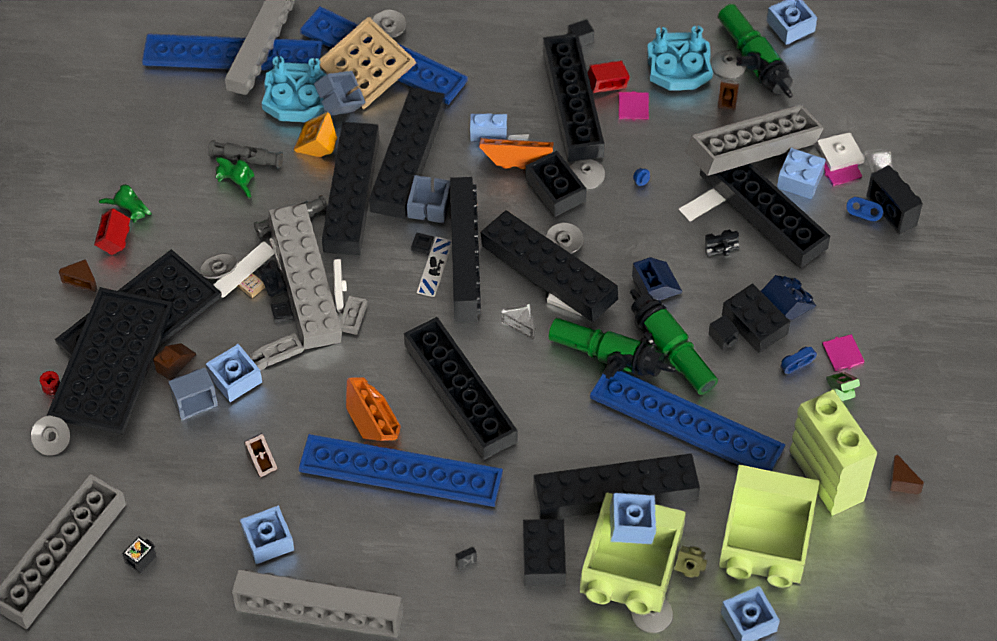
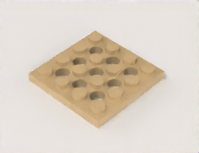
M369 16L319 60L320 69L326 74L346 71L357 72L355 78L358 86L347 94L349 95L356 89H360L366 104L361 106L363 110L416 64L415 59ZM365 38H372L370 43H363ZM378 48L384 49L381 54H375ZM353 49L359 50L356 55L350 54ZM390 59L395 60L393 65H387L386 63ZM364 60L371 61L367 66L362 65ZM339 61H346L344 66H337V63ZM376 71H382L379 77H374L373 74ZM362 83H369V86L367 88H360V85Z

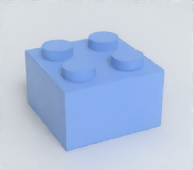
M784 0L768 8L766 22L786 45L815 32L817 16L803 0Z
M791 148L779 174L777 188L812 200L823 175L826 159Z
M239 344L206 363L207 372L211 380L229 402L262 383L260 369Z
M613 493L610 503L611 542L652 544L656 533L655 496Z
M279 506L240 519L242 531L255 564L294 551L293 539Z
M760 586L722 602L721 614L736 641H756L777 632L779 618Z

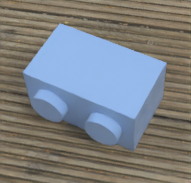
M471 114L470 141H480L481 138L507 140V114Z

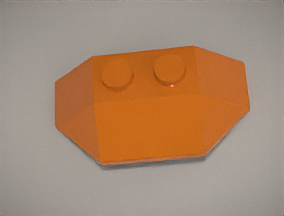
M481 138L479 144L481 150L497 166L507 169L519 167L526 170V165L553 152L554 142Z
M364 377L348 378L346 409L362 438L377 441L396 440L401 426L385 397L375 387L368 384Z

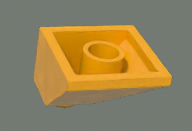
M326 112L305 122L293 150L316 157L331 154L335 149L334 145L337 141L331 115Z

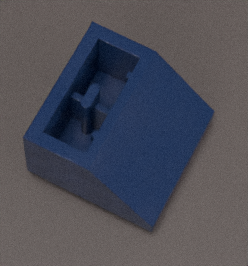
M649 257L633 263L632 277L642 295L651 294L654 299L663 300L682 293V289L667 262Z
M775 275L761 290L791 320L817 306L813 301L812 295L804 291L801 287L802 283L796 278Z

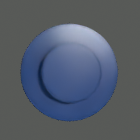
M645 168L637 169L633 175V180L638 186L647 184L650 179V172Z

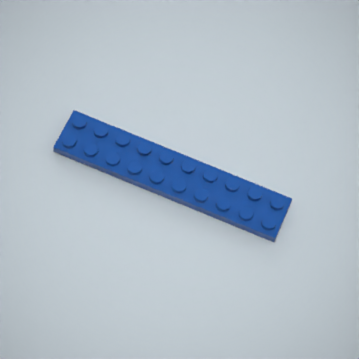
M319 7L300 28V33L315 41H322L323 45L333 48L353 31L358 24ZM365 38L363 43H370L372 38ZM400 45L415 59L416 64L402 75L398 81L410 87L444 93L445 103L449 105L467 83L468 77ZM378 48L375 54H381L384 49ZM353 49L350 54L356 55L359 50ZM390 59L386 64L393 65L395 60ZM364 60L362 63L369 65L371 61Z
M147 34L142 63L143 66L230 69L245 38ZM275 39L273 49L269 50L267 60L262 64L261 70L271 71L274 69L272 60L277 56L279 61L280 57H283L284 63L308 64V61L314 58V63H316V58L321 59L322 41Z
M617 371L614 377L607 379L606 375L602 374L590 394V398L738 466L743 465L773 471L785 449L786 444L623 371Z
M311 434L308 435L299 465V472L491 507H495L503 469Z

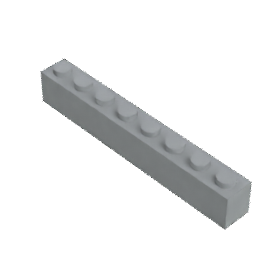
M265 0L225 77L226 89L228 91L247 95L249 90L253 88L255 78L259 76L261 66L266 62L269 50L273 49L274 40L280 35L281 26L286 23L287 14L289 11H292L295 0Z

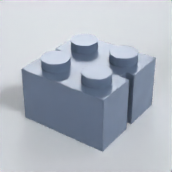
M353 71L327 74L314 83L319 97L323 98L322 104L325 111L331 116L353 113L366 104L360 89H356L347 97L345 95L358 86Z
M415 175L407 202L408 218L424 220L426 217L428 221L444 223L451 198L450 180L435 178L434 192H432L431 178Z
M205 367L169 381L173 403L181 420L218 406L214 384Z

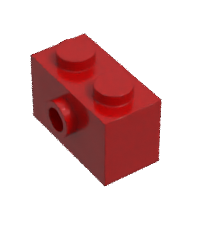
M623 61L590 65L587 72L593 93L625 89L630 78Z
M114 208L102 214L94 245L111 255L122 251L126 245L125 240L130 229L129 223L131 218Z

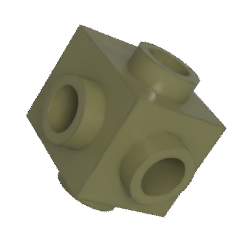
M682 545L674 570L683 572V575L687 577H698L701 571L705 572L708 560L704 559L706 552L695 546L686 547Z

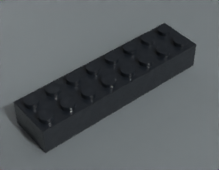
M578 33L543 37V54L568 162L604 157L605 143Z
M410 87L369 197L370 212L406 219L408 214L407 202L414 176L422 175L446 108L444 93Z
M342 122L322 235L323 253L361 254L380 138L378 124Z
M751 163L709 176L700 169V176L800 268L828 249L830 235Z
M472 177L450 178L454 323L477 322V314H481L477 186L473 184Z
M507 210L480 232L482 247L591 322L599 318L618 300L617 284Z
M438 317L404 333L406 349L483 460L518 443V430Z
M692 453L535 474L533 477V488L539 519H562L598 514L601 511L606 492L611 494L655 496L656 505L698 500L700 492Z

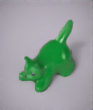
M216 158L217 163L220 164L215 168V178H218V182L229 178L240 186L246 196L250 198L251 192L246 185L254 177V172L249 168V165L242 160L232 164L227 159Z
M127 184L120 186L113 199L103 198L99 200L101 204L117 205L130 211L131 220L133 219V223L144 218L145 213L147 215L152 214Z

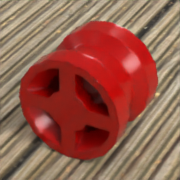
M46 371L40 376V384L46 395H55L60 384L59 376L54 371Z

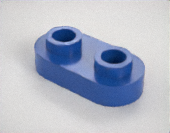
M861 197L849 199L846 205L847 211L851 215L869 221H878L884 214L883 207L879 203ZM855 202L860 204L859 209L853 207ZM873 208L877 209V215L871 213Z
M803 347L797 353L784 357L780 367L785 374H790L811 363L816 358L817 353L812 347Z

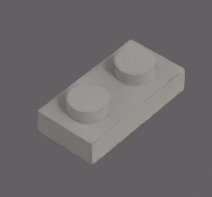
M353 296L348 297L340 320L342 332L358 334L368 304L367 299Z

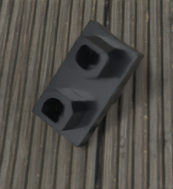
M728 229L724 230L721 235L715 236L712 233L705 235L707 256L723 253L724 256H729L730 251L740 249L738 231L732 232Z
M272 259L266 266L257 269L270 297L276 294L281 296L287 292V286L276 261Z

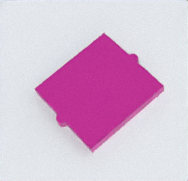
M635 91L619 92V119H632L633 121L635 119H649V93Z
M825 162V176L828 177L832 186L862 178L858 164L830 171Z
M852 334L822 342V346L834 371L845 368L851 369V367L865 362Z

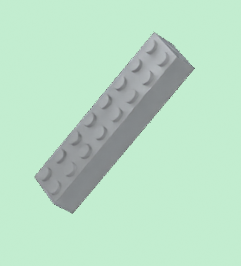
M802 105L694 134L691 136L685 152L709 176L787 153L791 148L797 150L814 145L824 127Z
M306 204L269 210L268 223L283 278L287 286L303 350L341 343L342 329Z
M90 474L0 585V614L28 629L125 507L126 501L123 492Z
M246 569L238 570L232 590L237 611L398 638L403 619L402 597L392 593L381 594L374 590H357L351 586L345 588L332 583L321 584L313 580L303 581L291 576L279 577L272 573L262 574Z

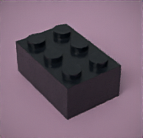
M558 151L526 165L527 182L554 217L586 202L587 188Z
M890 165L872 173L866 197L883 207L884 218L898 234L917 226L923 204L920 197L913 193L910 186L900 178L898 172L893 170Z
M753 283L723 302L722 316L726 315L739 330V334L758 353L786 336L789 332L790 320Z
M564 519L523 520L524 586L566 585Z

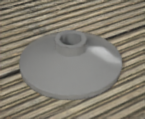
M383 10L372 18L391 38L400 35L406 28L405 17L395 10Z
M731 50L720 51L711 60L713 72L725 79H734L741 76L746 66L736 65V58L741 57V54Z
M578 160L570 166L587 189L596 188L604 181V168L595 160Z
M570 223L556 224L546 234L548 239L571 254L579 250L583 244L581 230Z
M230 254L215 255L202 263L200 272L205 278H221L234 271L237 266V260Z
M45 416L34 424L31 430V441L35 449L40 453L56 455L68 446L70 430L66 422L61 418ZM51 432H54L56 435L54 439L50 438Z
M664 599L661 613L637 614L631 611L633 622L638 628L646 632L656 633L670 625L673 618V610L670 603Z

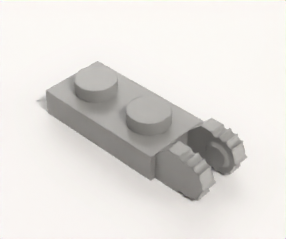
M293 333L260 347L259 350L250 353L248 356L260 370H263L267 365H273L303 352V346L296 334Z

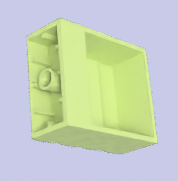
M833 389L800 404L797 411L798 418L795 421V431L792 435L793 442L790 446V454L806 478L819 481L817 494L832 516L865 500L877 451Z
M739 465L719 567L726 568L727 573L737 579H747L751 577V574L768 577V582L777 587H789L792 585V582L800 584L819 481Z
M606 492L582 569L580 593L586 594L590 601L597 604H607L610 600L627 604L628 609L637 614H648L651 611L661 613L683 534L686 512L655 504L656 533L652 544L611 542L610 503L613 494Z

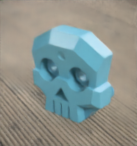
M693 26L691 32L667 33L665 27H662V32H660V27L656 29V38L647 45V61L651 67V82L668 90H695L712 79L713 70L710 64V44L702 38L703 29L701 26H697V31L696 26Z
M278 56L274 57L272 60L274 69L266 73V92L262 101V109L279 121L307 122L324 114L323 98L319 97L314 85L315 82L327 75L320 69L319 59H315L316 63H314V58L308 61V64L284 63L283 57H280V61Z

